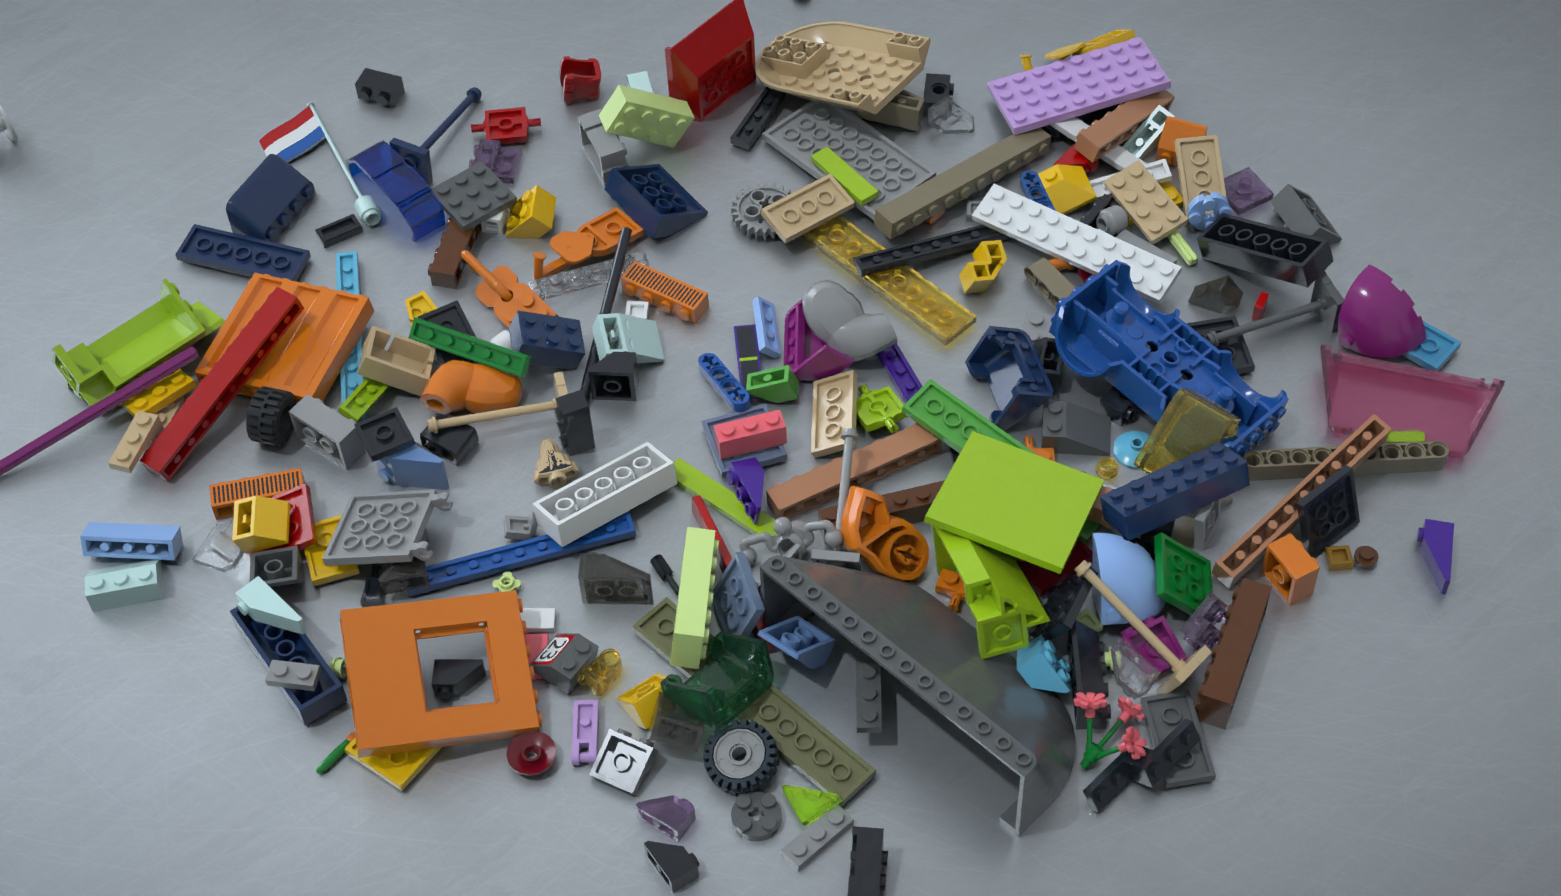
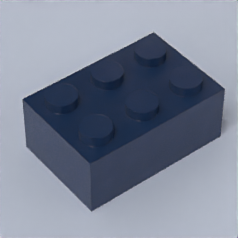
M517 310L509 326L512 350L532 356L530 364L577 370L585 355L580 320Z

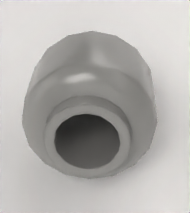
M1118 205L1103 209L1096 219L1097 228L1110 235L1117 234L1127 228L1128 214Z

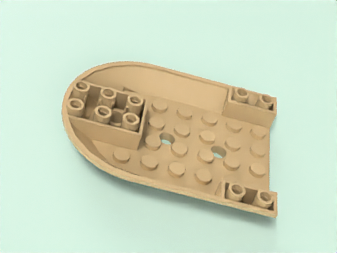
M829 21L814 23L776 36L774 41L764 47L756 60L755 72L761 83L774 90L815 102L876 115L923 71L931 40L920 35L849 22Z

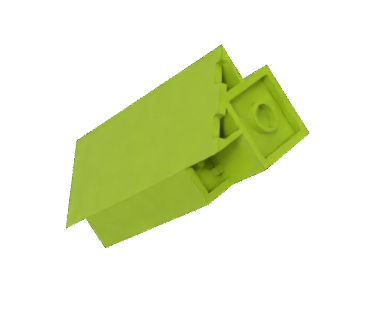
M165 278L162 280L159 302L88 346H85L82 342L66 352L61 344L52 348V362L65 378L66 387L68 389L72 388L75 395L81 400L85 399L88 405L92 406L220 328L225 321L199 301L193 305H190L187 300L183 301L179 296L180 292L177 286Z
M931 525L937 573L940 575L942 569L958 571L964 582L966 603L976 621L978 648L981 658L985 659L1028 647L1027 627L1049 622L1050 619L1014 556Z

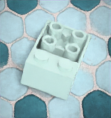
M621 313L597 315L592 330L599 361L612 352L623 351L636 352L637 363L665 361L656 321Z

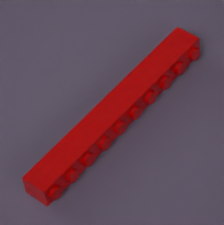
M276 287L269 294L267 300L254 313L252 319L240 331V334L233 343L227 347L225 353L213 365L207 376L200 381L199 386L186 399L184 405L172 417L165 429L159 433L154 443L144 452L139 461L149 472L167 482L170 481L304 310L303 305L296 296L279 287Z

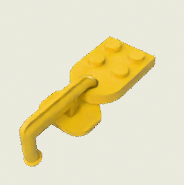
M1116 29L1090 41L1054 50L1045 54L1044 59H1058V61L1070 57V54L1072 56L1081 55L1095 49L1134 38L1135 33L1133 29ZM1020 55L1024 71L1033 69L1030 58L1032 55Z

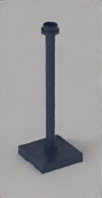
M476 87L470 88L466 92L467 97L420 147L393 138L389 142L393 174L429 187L433 182L429 149L473 102L476 103L481 99V91Z

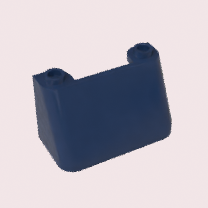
M989 326L965 361L972 377L987 380L999 410H994L990 414L989 421L1002 430L1010 428L1046 403L1053 395L1052 385L1030 336L1021 329Z

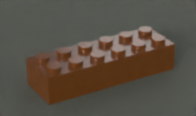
M1243 578L1241 586L1235 587L1232 603L1228 606L1225 623L1222 624L1219 632L1218 643H1215L1212 652L1211 663H1208L1204 682L1201 683L1197 695L1198 699L1195 710L1199 711L1198 720L1200 722L1226 730L1266 613L1272 586Z

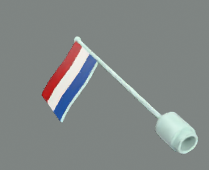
M309 102L307 108L271 130L259 140L266 156L275 154L286 162H290L311 150L326 138L358 196L354 208L361 221L368 226H374L379 223L381 211L373 197L369 195L362 196L314 109L315 104L313 102Z

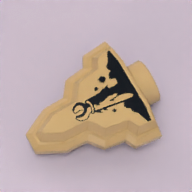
M550 438L542 440L539 449L540 458L536 461L537 469L533 471L534 483L540 486L550 485L551 488L555 489L561 488L567 484L568 480L574 478L579 473V469L575 461H570L567 454L560 452L558 445Z

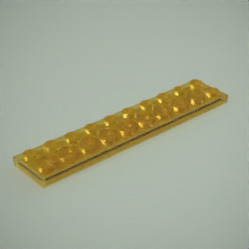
M841 215L801 235L807 242L945 346L976 323L977 316L908 265L861 277L853 264V257L884 250L885 248Z

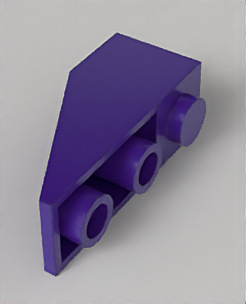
M756 457L730 462L729 472L726 475L728 484L733 487L738 501H741L746 515L750 516L754 525H757L759 520L765 474Z

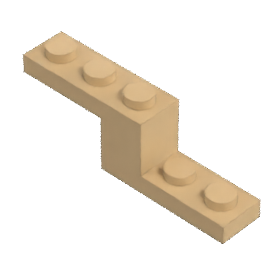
M184 397L178 398L155 414L137 411L108 462L110 469L132 473L143 451L150 448L159 433L165 429L172 417L184 405Z

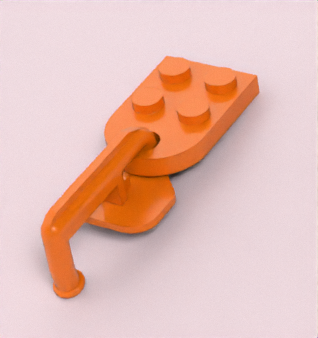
M615 207L578 228L577 232H561L550 240L551 249L560 258L543 266L546 255L542 252H534V280L537 283H541L591 256L601 257L616 251L623 227H628L632 230L629 243L642 237L644 229L618 207Z
M468 250L461 252V257L470 266L471 271L477 272L484 279L476 288L477 298L486 307H493L496 316L508 328L517 310L559 317L530 287L523 283H518V277L507 266H499L490 272Z

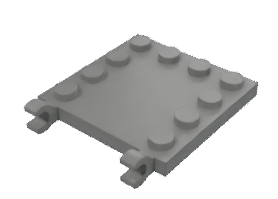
M436 489L351 494L322 558L325 566L411 562L413 557L423 561L431 560L433 551H426L429 543L426 541L420 542L434 507L441 511L451 510L453 502H446L449 493L441 492L438 494Z

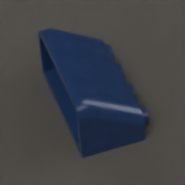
M269 154L227 202L226 213L232 232L266 241H274L278 234L288 226L291 219L301 211L305 203L313 197L315 193L313 183L280 156Z

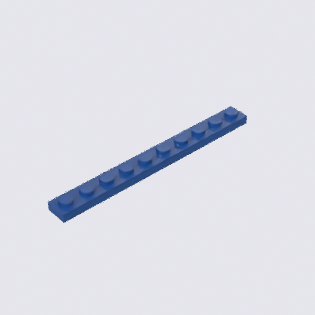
M629 512L612 519L563 547L547 534L402 573L407 595L410 597L636 536V530Z

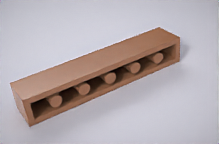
M1162 90L1129 100L1124 104L1121 103L1114 111L1107 112L1099 121L1095 120L1087 129L1083 128L1076 136L1077 141L1074 148L1092 163L1129 139L1158 105L1169 112L1175 96L1167 90Z

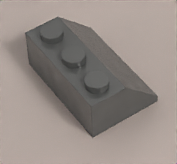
M1287 184L1270 201L1274 207L1273 212L1285 222L1283 224L1285 229L1329 240L1330 245L1342 240L1341 236L1309 194Z

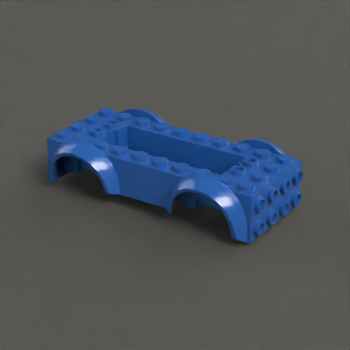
M1115 260L1110 265H1104L1096 276L1091 275L1083 286H1077L1070 296L1059 300L1056 304V313L1051 318L1052 324L1049 332L1055 337L1058 353L1065 364L1079 375L1104 377L1158 422L1159 434L1164 445L1180 460L1219 442L1243 457L1246 452L1251 451L1254 444L1259 445L1265 439L1268 432L1273 433L1280 425L1278 420L1287 411L1285 406L1289 399L1286 392L1281 390L1277 397H1267L1253 390L1237 373L1233 365L1232 353L1229 350H1218L1179 318L1180 310L1177 308L1172 314H1165L1157 311L1141 298L1132 284L1130 278L1131 267L1127 263ZM1148 344L1155 352H1151V349L1149 347L1146 348L1145 345ZM1180 372H1182L1184 375H1186V376H1187L1189 379H1191V380H1185V379H1183V378H1182L1183 375L1180 374Z

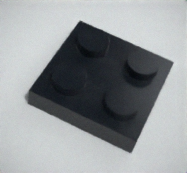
M397 407L354 424L355 430L372 462L415 445L414 438Z

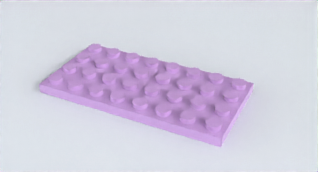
M1141 37L1131 38L1121 43L1095 49L1091 52L1075 55L1071 58L1055 61L1051 64L1035 67L1031 70L1015 73L1014 75L987 83L989 93L1014 135L1171 88L1170 79Z

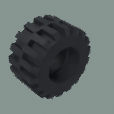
M262 386L257 390L250 402L246 417V431L251 441L279 447L288 440L293 430L289 411L296 405L294 394L267 386Z

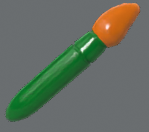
M355 731L350 733L346 740L338 745L318 765L316 769L318 774L328 770L345 753V748L355 738Z

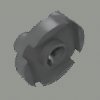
M751 792L739 795L731 810L732 826L746 840L756 842L767 840L776 829L778 831L782 822L781 807L776 801V797L771 793ZM754 812L763 814V816L759 817L758 821H754V818L750 815Z

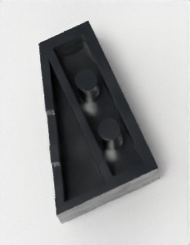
M852 827V851L850 854L851 864L847 896H880V890L886 889V874H882V866H887L888 851H883L884 828Z

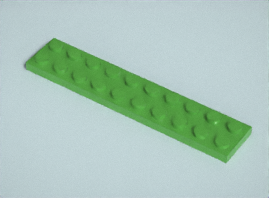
M932 379L902 407L904 414L958 453H961L969 436L974 431L1035 454ZM1086 520L1078 539L1086 544L1093 537V533H1096L1103 525L1092 520Z

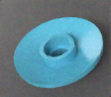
M1129 431L1116 439L1113 452L1115 458L1122 465L1132 469H1143L1156 462L1159 456V445L1151 435L1145 432Z

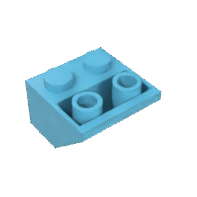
M1042 635L1030 641L1028 647L1017 650V670L1031 688L1067 693L1070 691L1071 668L1064 658L1060 660L1055 653L1057 651L1050 640L1046 641Z

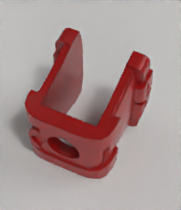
M564 56L562 61H560L559 76L561 87H563L565 104H572L574 101L583 99H599L602 75L598 60L595 58L579 60L570 58V56Z

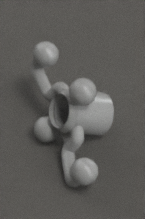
M780 517L774 521L773 525L774 531L777 533L776 535H771L767 532L743 538L740 541L739 547L740 552H745L747 561L752 565L757 559V553L753 548L749 547L750 545L765 542L769 551L779 553L782 556L795 545L790 540L792 539L801 545L802 557L808 547L814 542L813 531L826 529L825 542L830 547L839 546L843 542V534L828 520L805 523L800 520L790 521L786 517Z

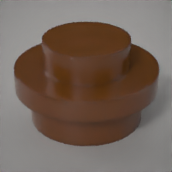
M1360 546L1354 553L1356 564L1364 569L1374 566L1379 558L1377 551L1370 546Z

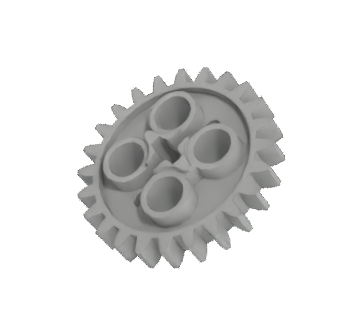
M767 182L762 187L759 183L756 184V188L749 185V191L742 189V195L737 194L736 200L732 201V221L735 222L736 228L740 227L741 233L747 231L748 237L755 234V239H757L760 235H763L764 240H766L767 235H770L775 239V234L777 233L765 219L763 220L761 209L767 206L768 199L770 205L791 194V190L784 191L783 185L776 188V183H773L771 187L768 186Z

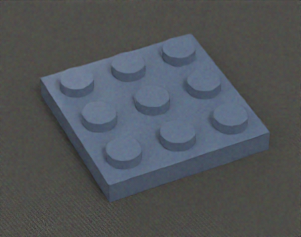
M766 403L751 407L744 412H733L701 421L703 431L722 478L726 477L727 472H729L730 462L756 457L761 467L787 460V453L783 444L725 459L720 458L715 443L714 425L767 413L769 409Z
M735 552L713 589L712 605L726 646L735 654L739 653L765 611L764 602L761 600L758 585L753 578L751 565L747 561L745 552Z

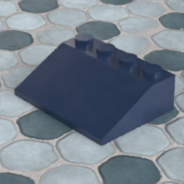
M660 164L613 168L604 188L611 198L652 238L670 236L703 218L708 213Z

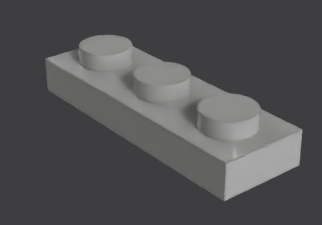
M837 803L834 804L781 849V856L799 872L854 824V819Z

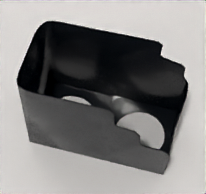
M447 414L444 418L437 416L435 419L440 420L454 416ZM469 424L437 429L438 433L436 434L434 432L429 433L427 425L420 433L423 447L456 466L461 463L479 441L476 429Z

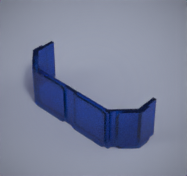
M384 140L345 160L352 177L363 171L399 208L410 228L413 242L446 224L444 210L427 182Z

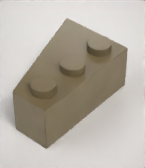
M903 89L876 115L859 111L858 118L917 131L923 120L925 99Z

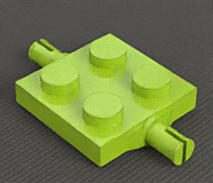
M866 384L860 385L858 390L862 395L857 397L856 418L864 429L870 432L886 426L891 433L897 432L898 425L895 422L908 416L902 412L904 405L889 386L871 391Z

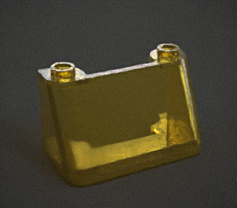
M1181 388L1174 395L1135 459L1134 466L1147 475L1152 471L1164 468L1173 462L1219 443L1222 438L1233 437L1239 429L1238 424L1241 419L1197 390Z

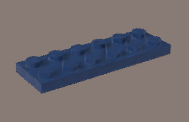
M197 224L192 226L175 254L177 260L239 275L252 277L254 273L268 274L277 278H287L291 281H297L311 257L309 250Z

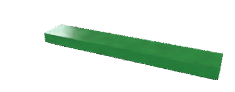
M414 317L408 337L420 343L526 378L532 357Z

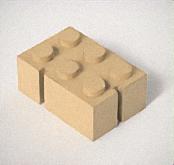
M372 326L364 342L357 374L421 396L430 379L436 348L396 334L388 350H385L384 348L392 332Z

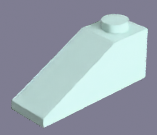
M1158 105L1122 147L1139 159L1144 158L1158 147L1167 116H1175Z
M259 576L235 593L238 600L236 605L243 615L248 614L254 621L302 635L307 632L303 619Z

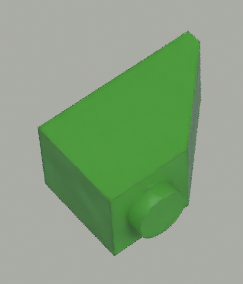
M790 365L747 375L746 391L751 395L775 403L798 399L799 381Z

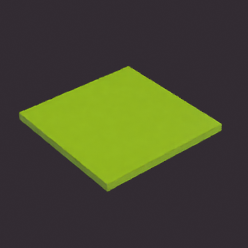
M972 431L925 515L924 522L1061 574L1103 487L1104 480Z

